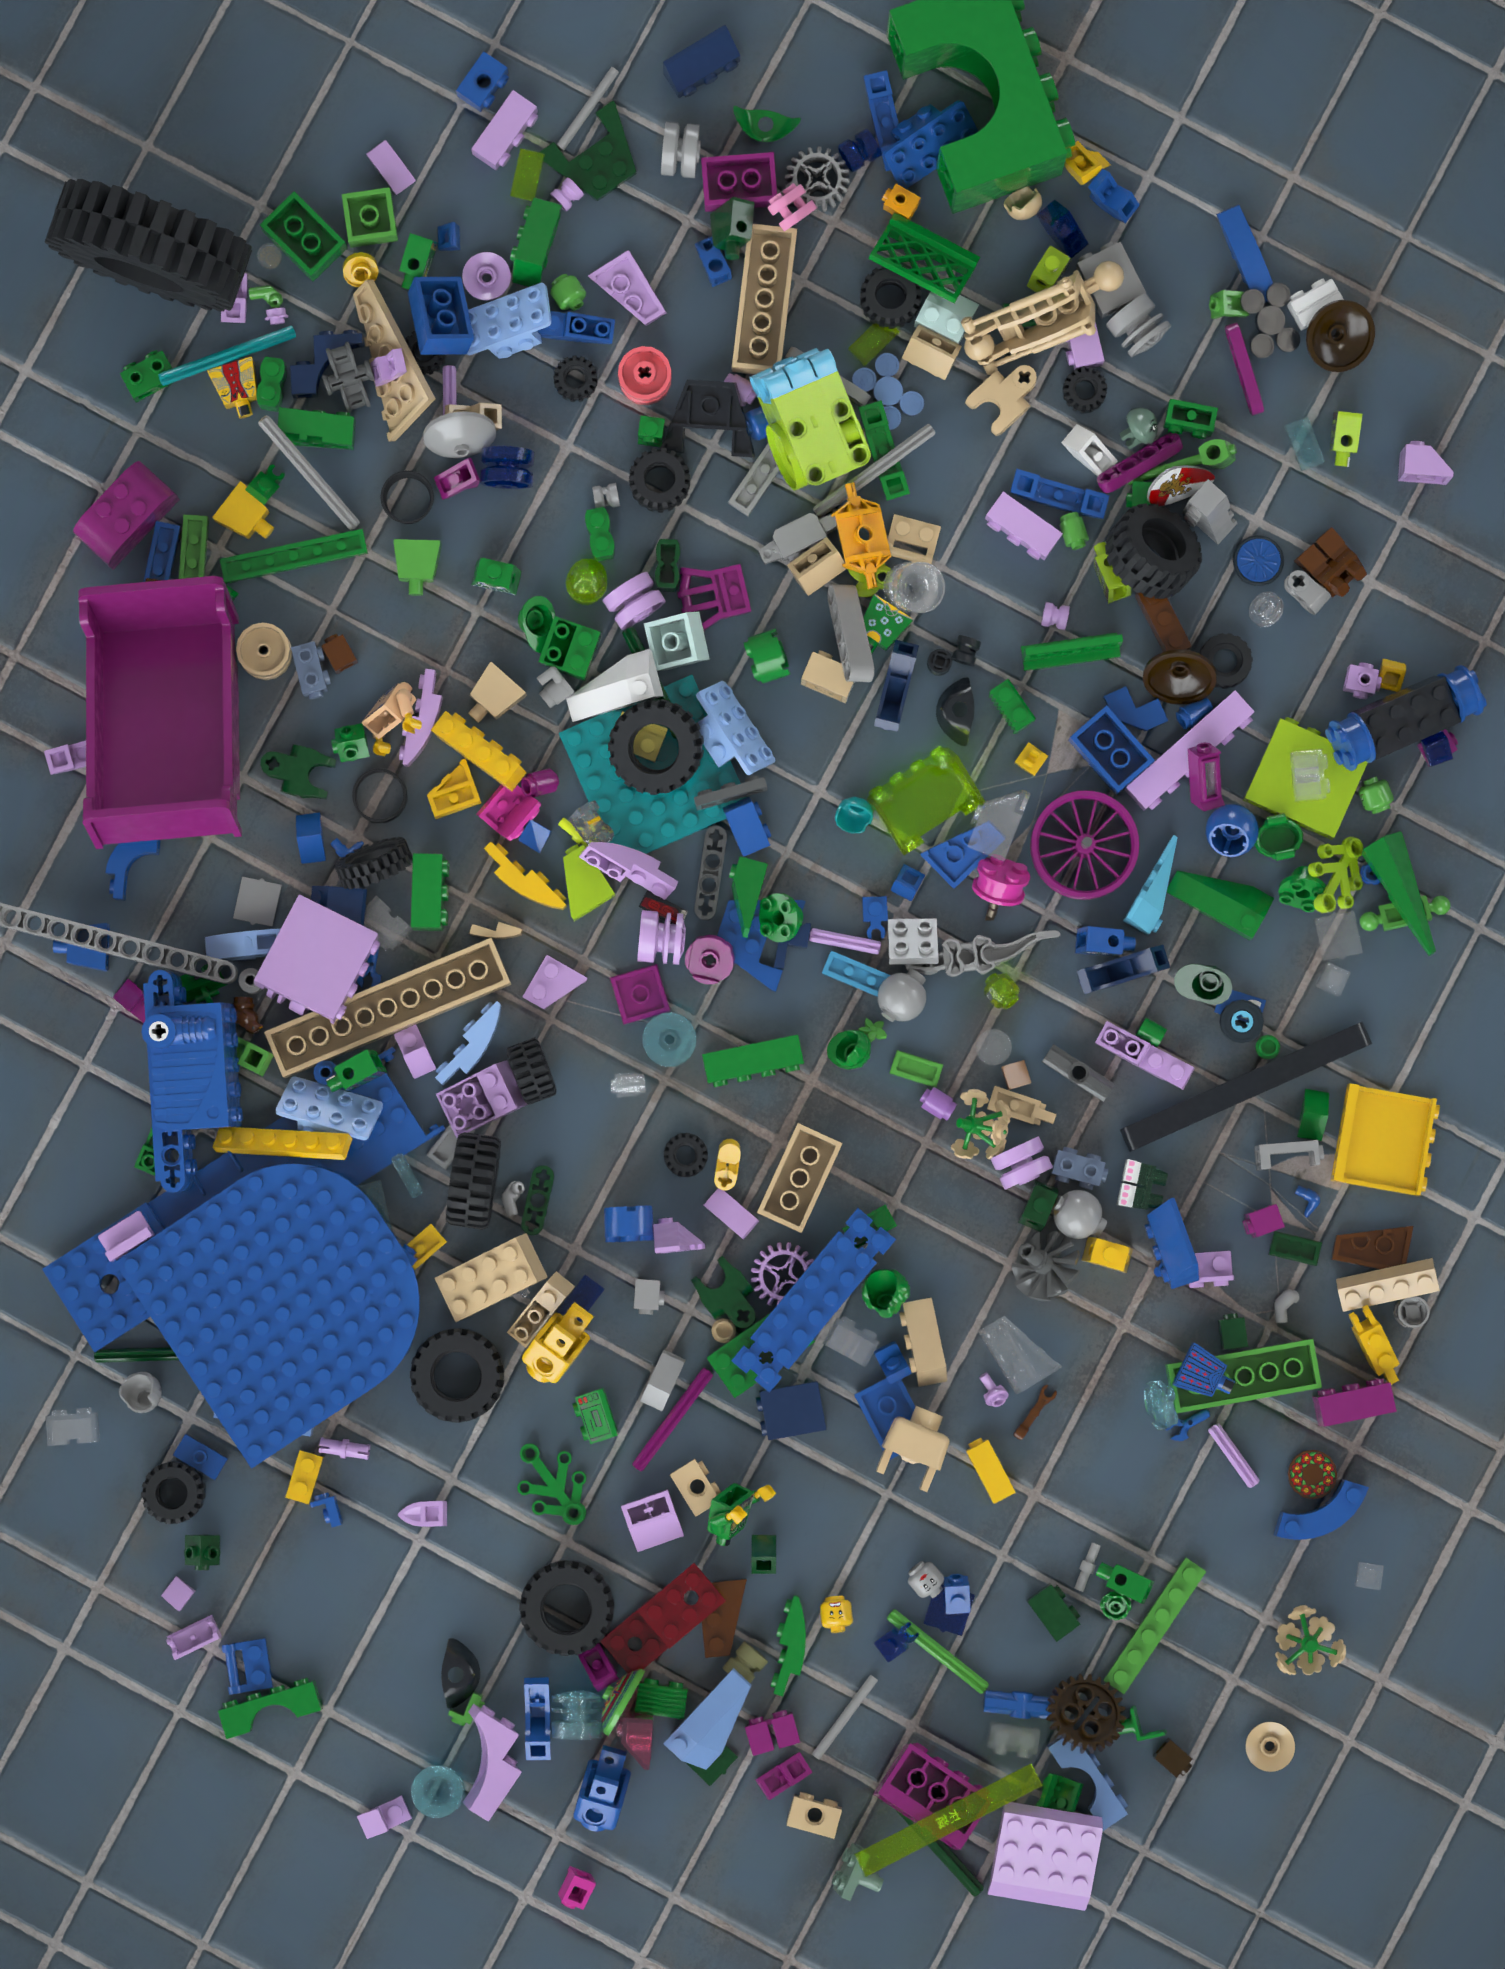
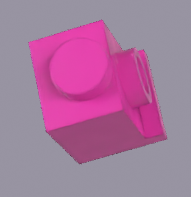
M569 1866L568 1874L558 1892L561 1903L571 1909L577 1907L584 1910L596 1885L592 1874Z

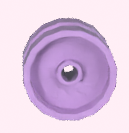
M643 572L631 578L603 599L609 612L620 610L615 616V621L621 630L644 620L666 602L659 590L648 592L654 584L648 572Z
M1039 1136L991 1158L995 1170H1002L1009 1166L1012 1168L1011 1171L1000 1177L1004 1190L1017 1184H1025L1040 1177V1173L1053 1168L1048 1156H1042L1035 1160L1031 1157L1041 1152L1044 1148Z

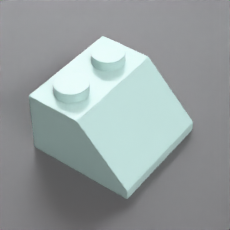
M944 287L946 290H948V291H950V292H952V293H955V292L949 290L948 288ZM930 292L915 320L914 327L917 328L920 324L960 344L965 334L961 321L965 317L973 318L979 304L959 295L954 304Z

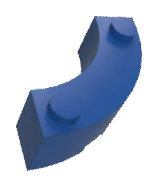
M1341 1479L1334 1495L1318 1509L1297 1514L1280 1511L1273 1535L1285 1539L1302 1540L1328 1534L1342 1526L1355 1514L1362 1504L1369 1487Z

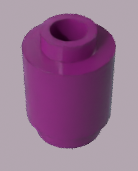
M549 768L529 773L521 780L523 793L526 796L532 797L553 793L559 785L558 775Z

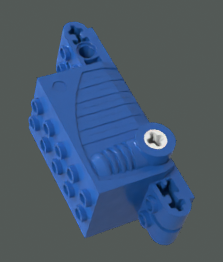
M157 970L150 975L148 983H143L145 1022L142 1025L141 1033L144 1041L147 1043L155 1180L161 1181V1185L166 1191L176 1193L188 1191L194 1184V1174H197V1161L193 1159L192 1149L196 1148V1139L194 1134L191 1135V1130L242 1126L243 1111L242 1107H240L241 1084L238 1076L240 1065L238 1064L239 1058L237 1057L238 1035L235 1029L237 1015L234 1004L229 1003L183 1005V1002H186V989L182 987L179 975L171 971ZM164 981H168L167 984L162 985ZM175 1149L179 1153V1158L177 1161L173 1159V1152ZM179 1177L180 1182L175 1183V1178Z

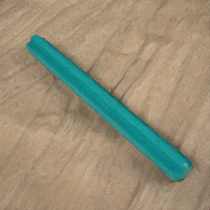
M288 326L164 371L158 375L160 383L165 386L294 339L296 337L293 326Z

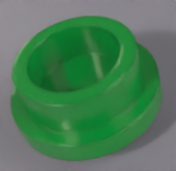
M1264 1035L1257 1040L1255 1049L1261 1058L1272 1059L1278 1055L1280 1043L1274 1036Z

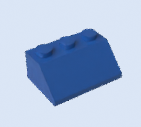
M1171 1198L1147 1215L1148 1224L1144 1225L1148 1238H1153L1156 1245L1152 1247L1156 1261L1161 1260L1163 1268H1160L1163 1281L1164 1283L1169 1282L1171 1289L1199 1281V1267L1175 1198Z

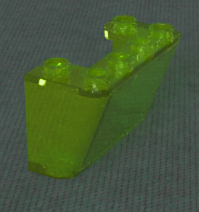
M936 747L930 752V756L924 760H916L909 766L910 769L903 773L894 774L889 778L888 783L882 787L881 785L876 786L868 792V803H870L875 814L903 855L923 844L924 840L920 836L959 811L966 816L986 803L960 758L949 747Z

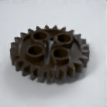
M1080 1673L1076 1677V1681L1072 1676H1069L1067 1683L1062 1680L1059 1683V1688H1054L1052 1691L1054 1695L1048 1698L1051 1704L1046 1707V1711L1051 1712V1714L1047 1716L1046 1720L1054 1722L1049 1729H1057L1058 1733L1055 1735V1739L1063 1737V1746L1069 1742L1071 1743V1751L1078 1746L1080 1747L1081 1754L1085 1752L1086 1748L1093 1754L1096 1751V1747L1102 1752L1105 1749V1745L1111 1747L1114 1743L1113 1740H1117L1120 1737L1118 1732H1122L1124 1726L1120 1723H1124L1126 1717L1120 1714L1126 1710V1707L1118 1705L1123 1698L1114 1697L1117 1689L1110 1691L1108 1689L1110 1682L1102 1685L1100 1676L1096 1681H1092L1091 1674L1084 1680ZM1078 1693L1085 1694L1088 1701L1081 1700ZM1097 1697L1099 1699L1097 1704L1080 1727L1074 1730L1073 1727L1093 1699ZM1098 1708H1103L1107 1712V1716L1101 1715ZM1064 1712H1071L1074 1719L1067 1718ZM1084 1727L1092 1728L1094 1735L1088 1734Z

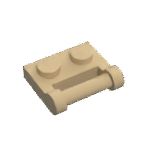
M894 514L888 535L891 556L923 564V567L930 569L941 526ZM897 541L928 550L926 555L896 548L893 545Z

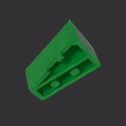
M534 197L531 206H526L523 216L526 222L524 226L520 225L517 234V240L520 241L518 247L513 246L510 260L514 261L512 283L527 287L542 283V273L548 263L547 257L554 242L561 217L562 205Z

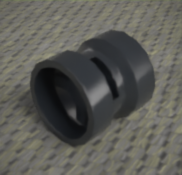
M959 635L956 642L958 647L957 650L953 651L952 660L964 665L974 666L976 661L975 653L980 649L981 642Z
M936 649L931 652L927 661L928 670L936 676H942L949 672L952 665L951 654L944 649Z

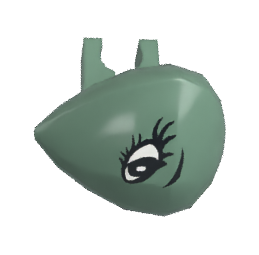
M1142 407L1131 409L1126 416L1129 427L1119 433L1123 441L1131 438L1125 442L1129 450L1140 443L1152 444L1157 437L1158 430L1157 419L1153 412Z

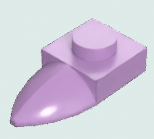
M447 1501L413 1503L402 1509L398 1516L406 1523L414 1526H447Z

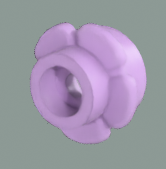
M285 308L266 310L267 317L265 320H270V325L285 323L284 319L288 318Z

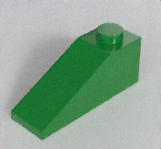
M740 856L738 864H732L729 878L733 879L731 888L742 936L748 938L768 864Z

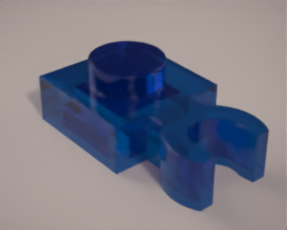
M911 1622L905 1623L899 1632L894 1627L874 1642L888 1663L909 1648L907 1643H912L919 1637L918 1632L912 1636L907 1633V1629L912 1625Z

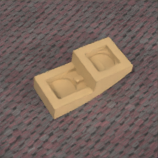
M498 922L496 931L472 924L469 934L486 939H508L522 936L523 930Z

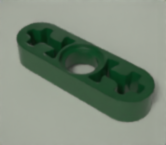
M541 1165L536 1167L530 1181L521 1227L525 1233L531 1236L539 1234L544 1227L554 1182V1172L548 1166ZM542 1170H547L546 1173L550 1176V1179L545 1180L543 1188L548 1187L547 1193L539 1189L533 1190L534 1184L539 1186L540 1179L536 1178V1175L541 1173ZM536 1193L542 1194L545 1198V1203L540 1208H536L531 1204V1197ZM529 1208L536 1212L543 1211L542 1217L536 1216L539 1228H534L533 1232L529 1231V1227L526 1226V1221H531L532 1214H527Z

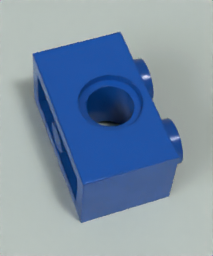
M483 51L457 88V96L480 112L485 107L488 109L495 100L494 93L498 88L502 89L509 79V76H507L508 68ZM486 78L491 81V84L486 88L478 86V82L481 79Z

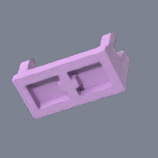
M210 1615L168 1635L166 1642L170 1645L173 1651L172 1656L176 1660L220 1639L222 1635L213 1616Z

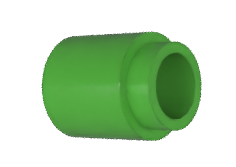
M1072 512L1060 517L1061 523L1059 527L1061 533H1063L1062 536L1066 547H1072V550L1085 547V542L1089 540L1083 519L1079 517L1078 512Z

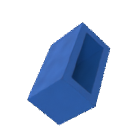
M746 797L722 808L743 857L770 846L768 838L772 836L767 824H761L758 816H761L762 812L757 801L753 803L750 797Z

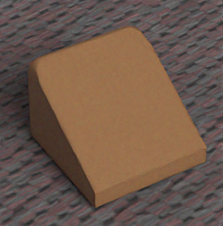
M1024 1060L1001 1067L1008 1090L1031 1084Z

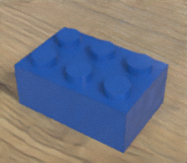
M414 277L408 291V298L420 355L467 354L474 340L461 277Z
M1107 705L1068 739L1115 795L1155 761Z

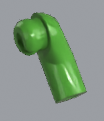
M270 285L249 288L250 300L263 298L272 308H278L283 303L282 295Z

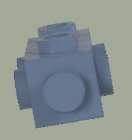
M315 641L291 647L303 696H309L310 700L323 697V693L328 692L327 685L331 684L328 670L323 671L321 661H325L322 647H317Z
M1063 1147V1151H1056L1051 1174L1056 1175V1181L1068 1184L1070 1180L1078 1181L1079 1187L1093 1190L1094 1186L1099 1187L1101 1182L1105 1183L1108 1169L1105 1168L1106 1163L1100 1161L1101 1156L1087 1153V1156L1083 1157L1077 1155L1078 1150Z

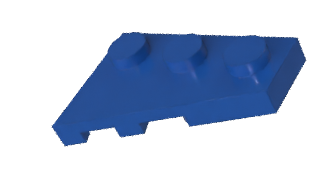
M988 820L921 852L920 855L955 889L978 866L979 861L989 856L1007 837Z

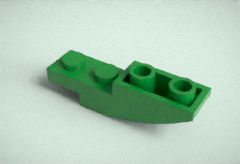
M793 1595L792 1600L787 1599L783 1613L787 1614L785 1623L780 1622L776 1636L780 1637L779 1643L788 1647L787 1650H781L778 1663L782 1664L779 1674L774 1672L770 1687L774 1688L773 1694L782 1697L790 1673L800 1676L804 1661L806 1643L805 1620L800 1599L797 1595Z

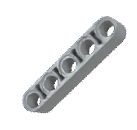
M831 584L828 588V604L845 680L847 682H872L874 663L857 588L855 585Z

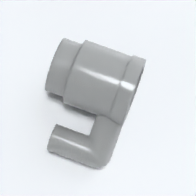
M550 667L537 677L542 686L550 679H553L539 692V695L550 708L554 705H559L575 693L556 667Z

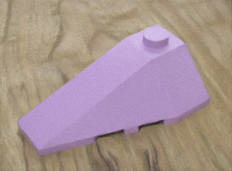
M673 1218L658 1219V1224H653L656 1254L705 1249V1244L679 1222H673Z

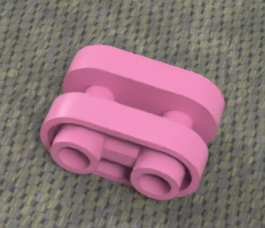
M793 183L782 191L784 196L778 193L769 200L771 205L768 207L770 213L775 215L780 212L784 218L779 223L784 232L817 209L813 200L806 204L801 198L806 193L801 184L796 186ZM792 202L798 209L793 214L787 207Z

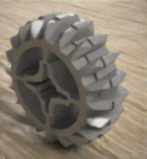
M820 146L817 147V153H813L811 147L807 149L808 155L800 151L798 155L801 160L793 157L791 162L795 166L788 165L786 170L791 174L785 175V180L790 182L785 185V188L793 183L798 186L797 176L800 171L804 173L808 183L805 187L806 193L801 198L806 204L813 200L817 206V209L813 211L815 213L818 211V206H822L823 212H826L828 203L832 208H835L836 203L834 199L842 202L843 196L840 193L847 194L848 188L843 185L850 184V179L845 177L849 174V169H842L846 162L844 160L837 162L839 158L838 153L830 157L831 149L827 148L825 154L821 153L822 149ZM812 162L825 163L820 168L806 166ZM831 168L837 176L835 188L830 185L831 183L826 178ZM823 174L821 182L813 183V176L818 178ZM815 191L828 193V195L822 197L810 196Z

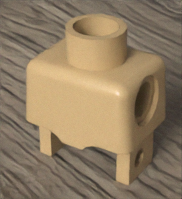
M916 1406L910 1420L900 1416L896 1417L883 1441L882 1447L885 1449L876 1471L884 1474L892 1452H895L904 1461L912 1464L922 1463L928 1466L919 1487L920 1490L928 1492L936 1470H941L950 1442L945 1434L938 1432L943 1416Z

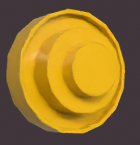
M364 252L353 253L348 256L342 267L345 280L354 287H360L365 280L373 279L375 281L379 273L375 258Z

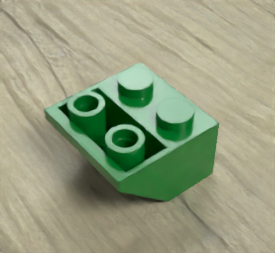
M554 616L538 662L548 667H556L560 673L586 681L601 639V632Z

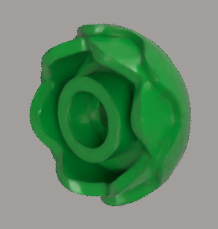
M1111 1591L1103 1596L1100 1609L1108 1619H1124L1131 1610V1601L1129 1597L1117 1591Z

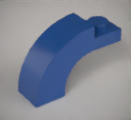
M161 840L119 843L109 857L105 872L108 875H115V879L110 881L109 888L110 894H113V899L126 901L127 880L131 866L136 860L145 855H159Z
M549 1677L524 1678L526 1760H551Z

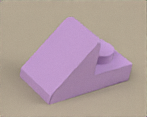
M416 1024L394 1034L403 1058L414 1079L436 1070Z
M401 1795L358 1815L357 1818L366 1838L369 1839L412 1819V1816Z

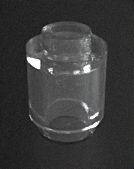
M644 1073L615 1074V1079H610L612 1094L617 1093V1098L640 1096V1093H646Z

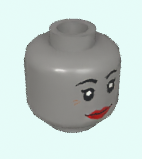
M920 1561L908 1572V1584L919 1597L925 1598L930 1595L931 1598H934L943 1590L941 1585L944 1582V1576L932 1562L924 1563Z

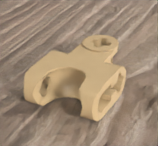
M1022 365L1005 378L997 370L967 397L965 404L971 409H976L984 402L996 404L1000 409V415L992 423L991 432L995 436H999L1031 407L1024 397L1035 387L1036 372L1032 367ZM1020 375L1024 377L1028 375L1029 383L1027 384L1025 381L1020 383Z

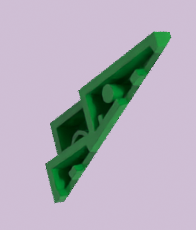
M1399 831L1383 836L1364 848L1361 855L1388 892V898L1427 955L1431 956L1436 952L1403 834Z

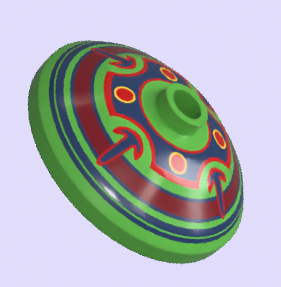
M643 1669L634 1670L619 1679L614 1687L611 1685L607 1687L602 1696L606 1701L601 1714L602 1729L605 1735L609 1736L645 1673Z

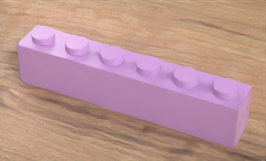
M1235 690L1124 790L1143 811L1148 807L1153 810L1162 802L1160 796L1166 791L1171 794L1181 785L1178 780L1184 775L1189 778L1188 748L1196 747L1197 744L1203 742L1210 743L1214 747H1217L1220 743L1225 746L1235 737L1232 733L1238 727L1243 730L1253 721L1250 716L1253 715L1254 710Z

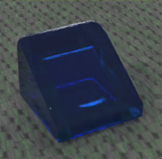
M1438 732L1420 740L1430 767L1453 759L1449 740L1444 732Z

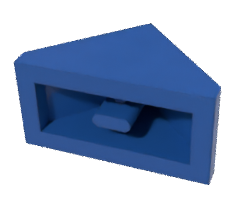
M320 812L296 815V837L301 863L326 861Z

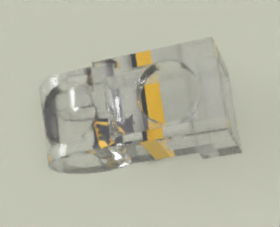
M595 800L578 808L568 819L587 845L590 842L598 841L610 843L614 837L612 828L605 824L598 815L597 811L600 807Z

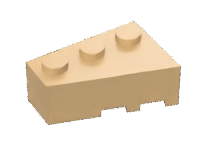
M932 1298L903 1303V1312H899L902 1327H907L908 1334L904 1335L906 1349H911L912 1358H909L911 1372H916L918 1387L947 1382L946 1363Z

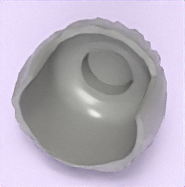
M137 1372L129 1375L123 1381L119 1388V1394L132 1411L148 1413L160 1402L162 1388L158 1379L152 1374Z

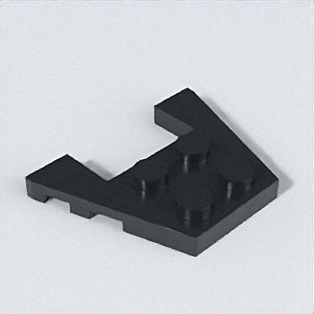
M687 380L661 448H667V451L670 452L673 450L677 453H684L686 427L732 430L731 456L754 458L755 452L737 383Z

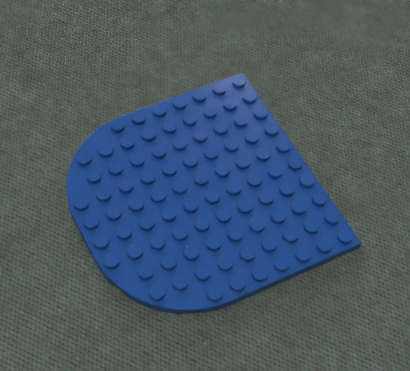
M281 1164L250 1173L115 1262L251 1469L386 1379L396 1369L409 1350L419 1321L420 1294L414 1268L404 1248L376 1206L359 1187L338 1173L314 1165Z

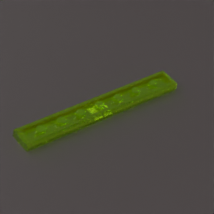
M1032 1763L855 1853L854 1856L864 1876L867 1877L1043 1785Z

